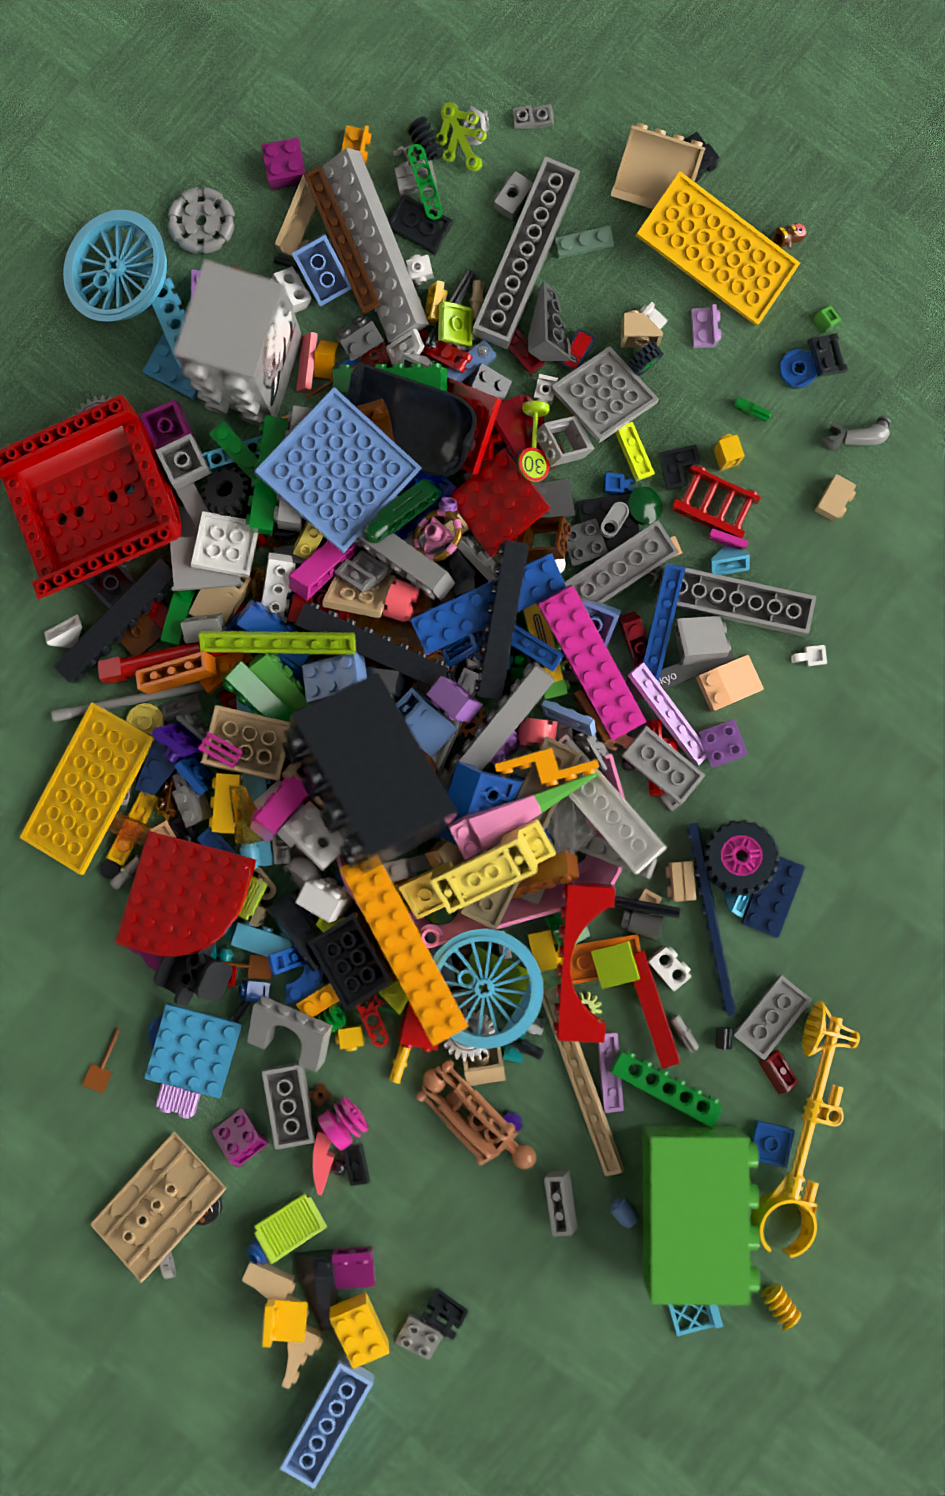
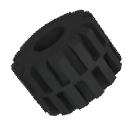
M225 467L222 468L221 472L216 470L213 472L214 476H208L206 479L208 483L202 486L204 491L201 493V497L204 500L203 503L211 513L246 519L247 513L251 514L252 507L248 506L249 496L254 495V488H251V482L237 468L232 467L229 470Z

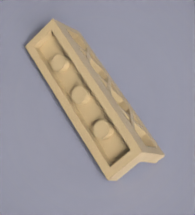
M304 175L301 178L275 242L278 253L293 259L294 257L291 252L297 249L298 245L303 241L317 207Z

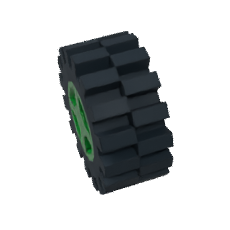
M653 341L644 346L643 349H640L628 361L627 365L637 376H640L645 371H648L650 367L654 366L664 353Z

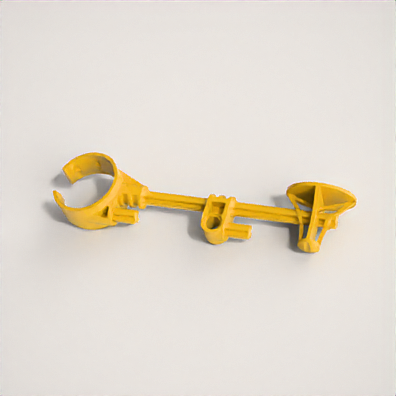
M817 1001L811 1008L803 1031V1054L810 1057L821 1050L822 1054L811 1095L806 1097L807 1105L803 1106L805 1112L801 1114L804 1122L791 1171L786 1173L774 1191L768 1192L759 1198L758 1209H752L750 1215L752 1225L758 1226L759 1245L768 1252H771L770 1246L767 1245L763 1237V1226L767 1216L772 1210L782 1204L795 1203L798 1206L802 1220L799 1235L789 1246L781 1248L782 1252L790 1258L804 1253L813 1243L817 1233L815 1213L818 1204L814 1201L819 1183L807 1180L803 1198L799 1195V1192L803 1190L801 1184L805 1182L803 1170L816 1123H822L829 1126H838L844 1119L843 1108L839 1107L843 1087L832 1085L828 1103L822 1100L836 1047L855 1049L860 1041L859 1033L843 1026V1019L832 1016L822 1001ZM826 1014L830 1019L828 1029H826ZM840 1028L850 1032V1037L841 1035L839 1033ZM826 1035L824 1044L818 1047L820 1041ZM837 1039L849 1040V1044L837 1043ZM832 1111V1112H833L832 1117H831V1118H828L829 1113Z

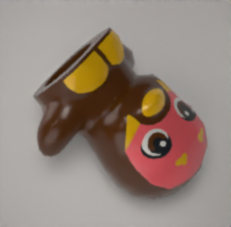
M800 223L788 225L785 229L779 227L774 233V242L780 248L787 246L791 250L792 243H799L804 240L806 229Z

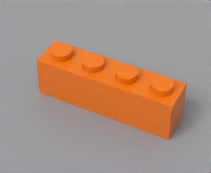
M205 651L135 671L137 689L149 695L217 676L215 657Z

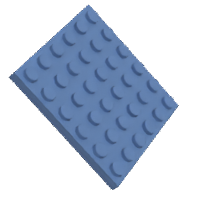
M334 387L254 473L340 552L344 553L362 534L365 524L371 521L381 509L386 507L421 470V467Z

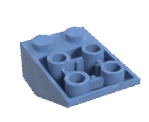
M411 687L396 704L421 749L427 752L430 757H433L458 730L430 702L420 689Z

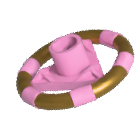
M440 508L427 513L415 527L412 539L413 548L433 562L444 560L456 550L462 536L461 521L454 512L444 511ZM435 517H449L453 521L455 535ZM424 528V535L426 537V540L422 550L419 539L421 531ZM450 543L445 551L440 554H426Z

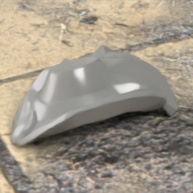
M472 105L469 106L467 113L470 111L475 112L479 116V121L477 124L471 125L466 120H462L461 126L475 130L481 128L487 132L489 130L487 110H484L482 113ZM474 115L471 116L470 121L474 120ZM482 132L478 134V138L482 137ZM465 136L469 145L482 143L473 137Z

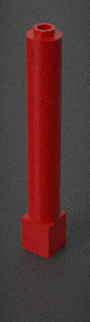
M200 642L188 643L123 659L121 657H114L98 661L99 679L107 685L129 680V677L136 675L135 671L201 652ZM206 652V653H208V654H210V655H212V656H214V657H218V656H223V655H227V654H231V653H236V652Z

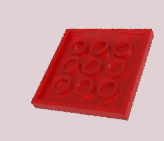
M447 377V392L467 401L476 413L475 446L473 451H469L461 469L478 475L502 399Z
M503 448L495 455L493 460L487 462L479 470L478 475L474 474L449 496L457 501L458 513L491 558L497 555L498 545L502 543L503 539L513 541L551 509L533 483L521 474L518 463L506 448Z

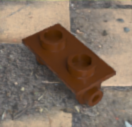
M171 776L160 788L162 794L158 801L157 809H159L158 816L166 813L167 817L174 818L177 814L178 806L175 800H173L172 792L176 788Z

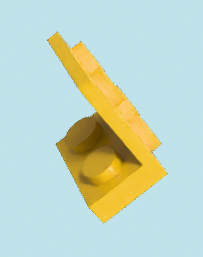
M268 1299L265 1306L262 1347H271L273 1341L304 1343L308 1303L306 1301Z

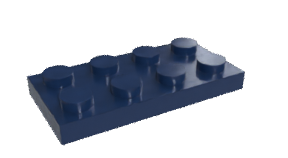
M780 856L775 877L765 889H761L758 893L752 895L741 924L779 938L806 866Z

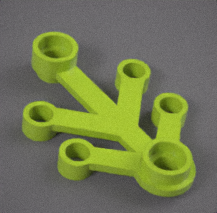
M448 102L441 109L443 124L441 131L436 134L437 142L444 146L448 141L447 134L451 124L453 132L448 149L444 151L443 159L447 162L455 160V151L459 141L467 158L466 167L473 172H477L482 167V160L473 154L465 136L473 137L482 142L486 139L487 134L481 128L475 130L460 126L458 119L466 120L471 125H475L479 121V116L473 111L468 113L459 111L455 103ZM451 109V113L447 115L448 110ZM474 115V120L470 121L471 116ZM482 132V137L478 138V134ZM441 136L444 137L442 142L439 141ZM451 153V157L447 159V155ZM474 159V164L470 165V162Z

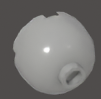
M306 856L294 857L290 860V863L283 867L285 873L289 871L292 874L289 878L301 889H303L306 882L322 878L318 866Z

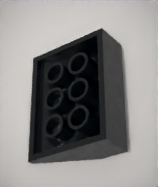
M362 911L351 914L308 942L345 1011L352 1009L399 981Z

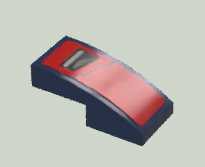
M579 328L570 343L571 359L569 361H561L560 364L573 371L580 367L596 337Z

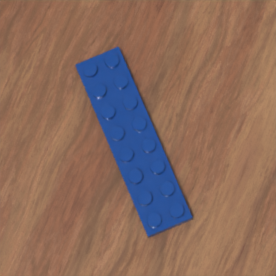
M552 553L525 564L517 612L544 600L566 587ZM496 579L410 618L426 655L468 636L470 632L474 633L484 628L485 621L489 620V614L487 613L488 603L492 602L493 594L490 593L491 585Z

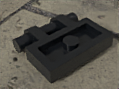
M437 1288L426 1307L432 1310L431 1314L424 1310L420 1317L426 1321L428 1326H433L439 1330L442 1336H447L453 1340L457 1333L451 1329L452 1326L459 1329L469 1310ZM438 1315L447 1321L446 1324L437 1319Z

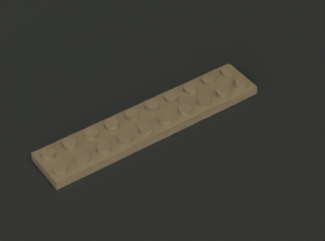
M547 736L539 750L553 749L558 770L576 766L582 754ZM533 762L516 800L556 787L568 781H565V778L557 780L558 784L546 787V783L541 784L536 764ZM557 803L526 824L538 819L543 830H545ZM501 841L493 845L492 848L501 845ZM520 881L464 906L461 914L497 930Z

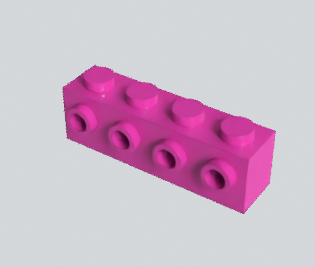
M327 540L321 548L318 547L309 559L306 558L298 569H294L290 573L289 589L308 600L335 575L334 572L346 559L351 560L355 557L356 543L353 542L342 553Z

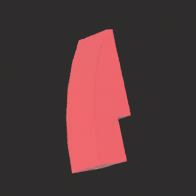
M319 1128L313 1152V1174L318 1195H322L335 1157V1153L328 1151L331 1140L322 1128Z

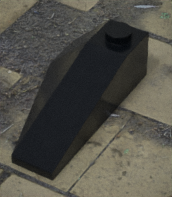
M334 1249L295 1253L297 1275L321 1331L334 1329L330 1321V1307L339 1303L335 1263H332Z

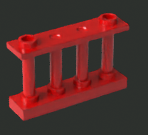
M692 465L688 472L693 475L683 498L675 500L671 510L710 529L743 538L745 531L741 530V525L751 504L757 505L762 497L758 496V493L754 490H745L707 472L703 466ZM701 478L711 484L700 507L694 508L690 506L689 501ZM717 487H720L728 492L717 515L711 516L707 514V508ZM734 495L745 499L735 522L728 524L724 522V516Z

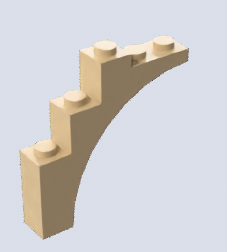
M250 1261L242 1279L243 1282L254 1287L267 1300L302 1301L291 1296L296 1283H293L294 1275L267 1263L256 1265ZM306 1324L304 1343L287 1342L288 1363L282 1387L289 1389L291 1383L296 1384L300 1374L297 1371L299 1365L303 1366L308 1354L312 1356L314 1350H319L323 1341L320 1338L321 1330Z

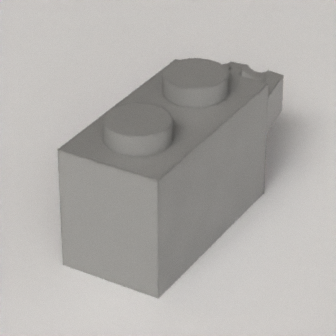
M179 774L172 776L176 788L172 794L186 828L210 819L213 813L205 794L203 793L199 796L198 793H195L185 778H182Z

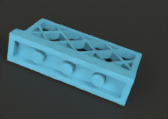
M669 1305L677 1336L711 1327H723L717 1305H705L706 1310L703 1309L704 1305H691L698 1309L693 1318L684 1314L688 1305H684L681 1311L675 1309L673 1305ZM700 1311L708 1315L710 1322L701 1324L696 1321ZM681 1317L691 1321L688 1328L679 1329L678 1322Z

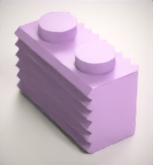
M161 1083L155 1106L165 1113L177 1112L178 1116L182 1118L193 1117L196 1113L201 1094Z

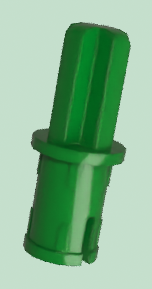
M740 396L734 405V408L749 414V417L752 415L765 422L769 421L772 414L770 411L756 405V402L752 403Z

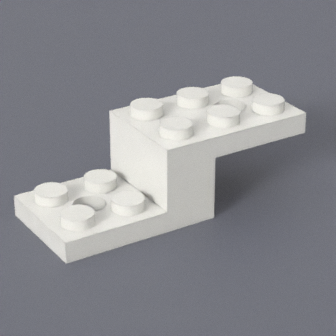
M276 781L250 807L255 812L260 806L264 808L263 805L272 792L276 793L281 781ZM311 801L306 805L302 803L277 832L278 836L290 848L296 844L322 871L341 854L339 847L344 845L339 831L332 834L328 832L321 819L320 811ZM325 838L328 841V846L325 848L320 847L318 839Z

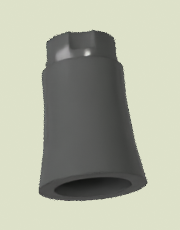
M625 909L620 928L628 929L627 931L637 933L657 942L664 916Z

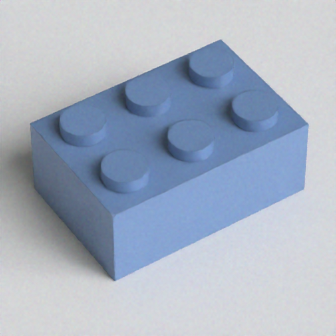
M325 234L291 252L319 306L352 289L347 275Z
M356 652L355 654H342L302 665L306 702L309 704H313L367 678L365 658Z

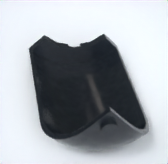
M358 362L350 377L347 397H350V402L354 406H359L383 399L389 411L395 444L421 467L420 472L434 476H448L459 471L469 451H473L476 442L474 435L477 417L472 406L455 394Z

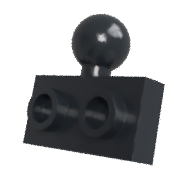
M363 1144L349 1145L342 1150L345 1161L341 1159L335 1160L331 1167L332 1172L336 1175H343L347 1170L350 1186L371 1182Z

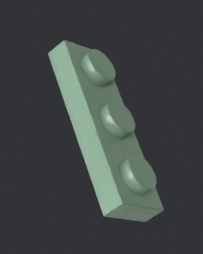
M610 226L557 237L555 238V245L560 259L613 247L614 240Z

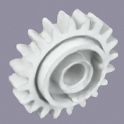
M465 1009L462 1015L466 1019L469 1013ZM480 1010L476 1014L473 1011L467 1022L469 1027L465 1030L478 1033ZM485 1014L483 1016L481 1034L495 1033V1029L491 1027L493 1022L492 1020L487 1021L488 1015ZM450 1037L444 1040L446 1042L444 1044L445 1049L450 1048L448 1052L450 1055L455 1053L456 1060L462 1056L463 1062L467 1060V1057H470L471 1061L474 1062L475 1055L481 1059V1052L486 1055L488 1054L487 1049L469 1047Z

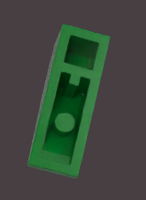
M197 589L174 592L160 639L161 642L180 646L184 636L181 622L191 617L189 611L198 595Z

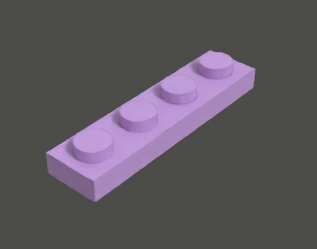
M617 1032L605 1033V1043H598L604 1113L624 1111L621 1078L608 1071L619 1050Z

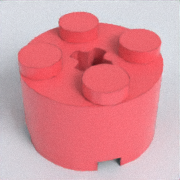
M394 578V584H391L385 601L387 608L383 610L382 615L405 623L406 620L410 621V618H412V604L417 603L420 592L416 588L417 585Z
M524 718L518 727L517 740H520L519 744L529 746L535 742L538 743V747L542 746L546 736L556 741L558 722L553 721L551 725L552 721L526 718L525 721Z

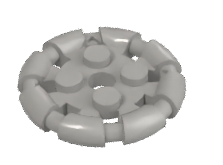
M195 187L180 194L181 197L172 202L167 216L169 218V223H167L168 230L174 242H178L182 249L193 254H198V252L209 254L222 248L221 245L225 241L228 242L231 238L235 226L233 223L235 215L230 202L227 199L225 200L220 192L207 187L204 189ZM199 197H205V202H199ZM187 202L188 205L184 209L182 206ZM218 203L220 207L216 210L215 205ZM205 218L206 223L200 226L197 225V220ZM177 219H182V224H178ZM221 219H226L225 223L221 224ZM216 232L220 235L217 239L212 237ZM186 233L189 235L188 238H184L183 236ZM198 241H204V244H198Z

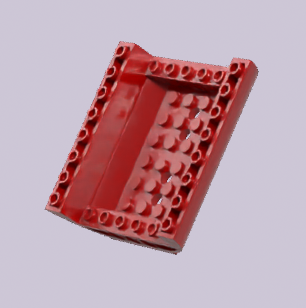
M122 394L0 449V478L3 481L39 579L31 582L38 600L175 541L181 535L179 508L156 452L154 442L136 411ZM133 484L135 490L132 494L128 495L127 487ZM113 492H116L118 495L115 502L110 501V495ZM79 507H82L84 509V513L81 517H77L76 511ZM65 514L67 516V521L65 524L61 525L59 521L60 517Z

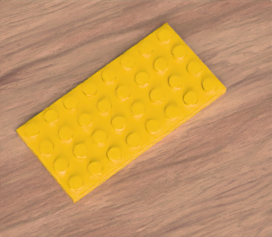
M681 171L677 173L635 235L755 326L760 324L800 264L799 261Z
M91 702L19 838L76 873L84 875L146 759L154 737L96 703Z

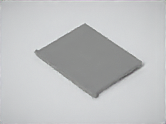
M197 536L179 537L177 540L170 542L174 583L172 590L180 591L243 585L240 576L191 567Z

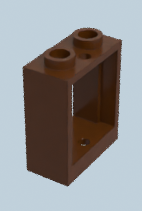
M564 516L539 518L517 538V542L529 544L526 562H532L549 553H552L555 560L564 559L565 552L568 550V537L571 534V525ZM557 532L555 546L532 548L535 534Z

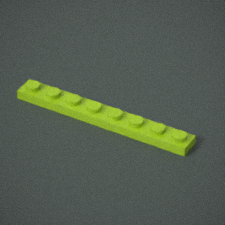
M199 632L201 652L355 654L356 652L355 633Z

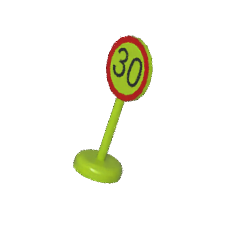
M528 401L523 404L522 409L526 415L533 417L532 448L529 447L521 452L518 459V467L521 474L527 480L539 482L548 475L549 461L546 455L536 448L538 417L549 413V404L542 401Z

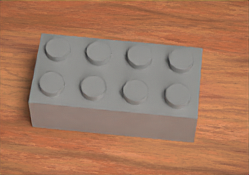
M299 1062L265 1068L262 1071L275 1150L314 1143L316 1133L304 1067L300 1066Z

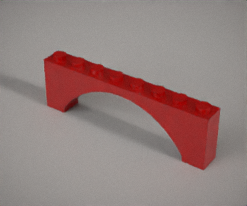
M570 882L566 884V887H562V899H565V903L560 911L563 926L559 928V938H562V946H558V957H561V964L557 965V977H560L559 984H556L555 987L558 1003L554 1004V1015H557V1022H553V1034H556L558 1041L605 1043L606 1022L604 1018H598L578 997L571 978V958L575 944L584 928L601 912L609 907L614 908L615 887L613 884Z

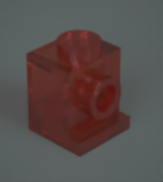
M385 343L364 353V356H361L362 363L373 367H375V364H386V368L391 367ZM378 355V358L375 360L371 358Z

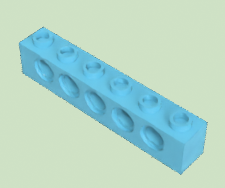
M154 257L143 262L153 261ZM153 267L138 269V272L150 276ZM165 277L163 287L152 305L174 355L186 313L184 309L180 310L178 306L182 303L177 293L173 294L172 289L175 287L171 278ZM141 278L145 287L148 280ZM174 355V357H175V359H176L178 365H179L180 368L182 369L183 367L181 366L180 362L178 361V359H177L176 356Z

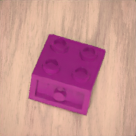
M243 1108L239 1109L212 1131L227 1161L237 1167L243 1165L269 1144L267 1138L256 1131Z
M373 1246L333 1250L332 1263H335L337 1289L375 1286Z

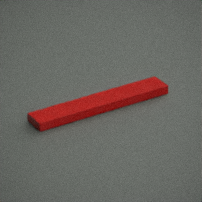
M645 951L633 953L640 977L639 980L633 982L661 1068L680 1064L681 1061Z

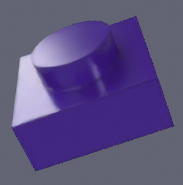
M507 1110L504 1113L503 1119L507 1123L514 1124L515 1130L519 1131L523 1126L522 1117L515 1111L511 1113Z

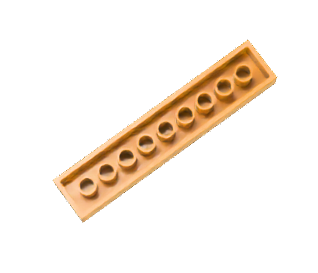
M383 864L365 874L361 873L358 865L351 869L347 865L340 867L347 884L432 1045L435 1046L469 1027Z

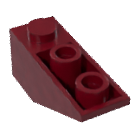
M636 611L619 616L618 622L632 662L636 668L640 663H643L648 640L641 617Z

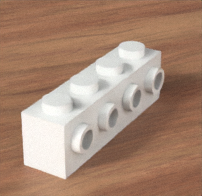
M269 553L261 603L266 607V610L278 614L282 621L286 623L287 617H284V611H288L290 599H287V593L292 591L289 589V575L295 569L296 563L292 562V556Z

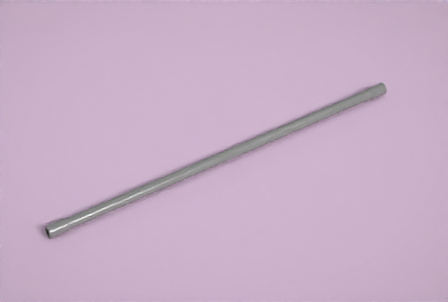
M407 637L392 640V643L396 645L403 643L409 646ZM327 654L308 658L303 665L342 654ZM197 681L150 695L140 693L101 701L96 704L106 710L205 689ZM90 704L53 710L51 712L54 722L85 715Z

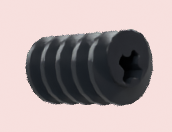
M419 117L409 125L408 134L411 136L414 144H419L424 148L427 160L435 161L444 154V150L440 149L441 144L437 142V136H433L434 130L430 129L431 124L427 123L428 118Z

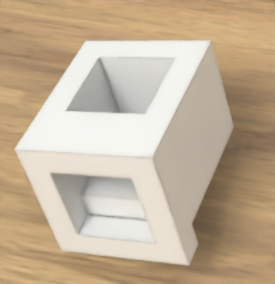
M539 374L533 401H542L552 405L554 393L551 391V386L557 382L558 378ZM542 388L549 389V391L543 392Z

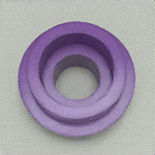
M443 497L438 505L444 511L455 512L458 508L457 501L450 497Z

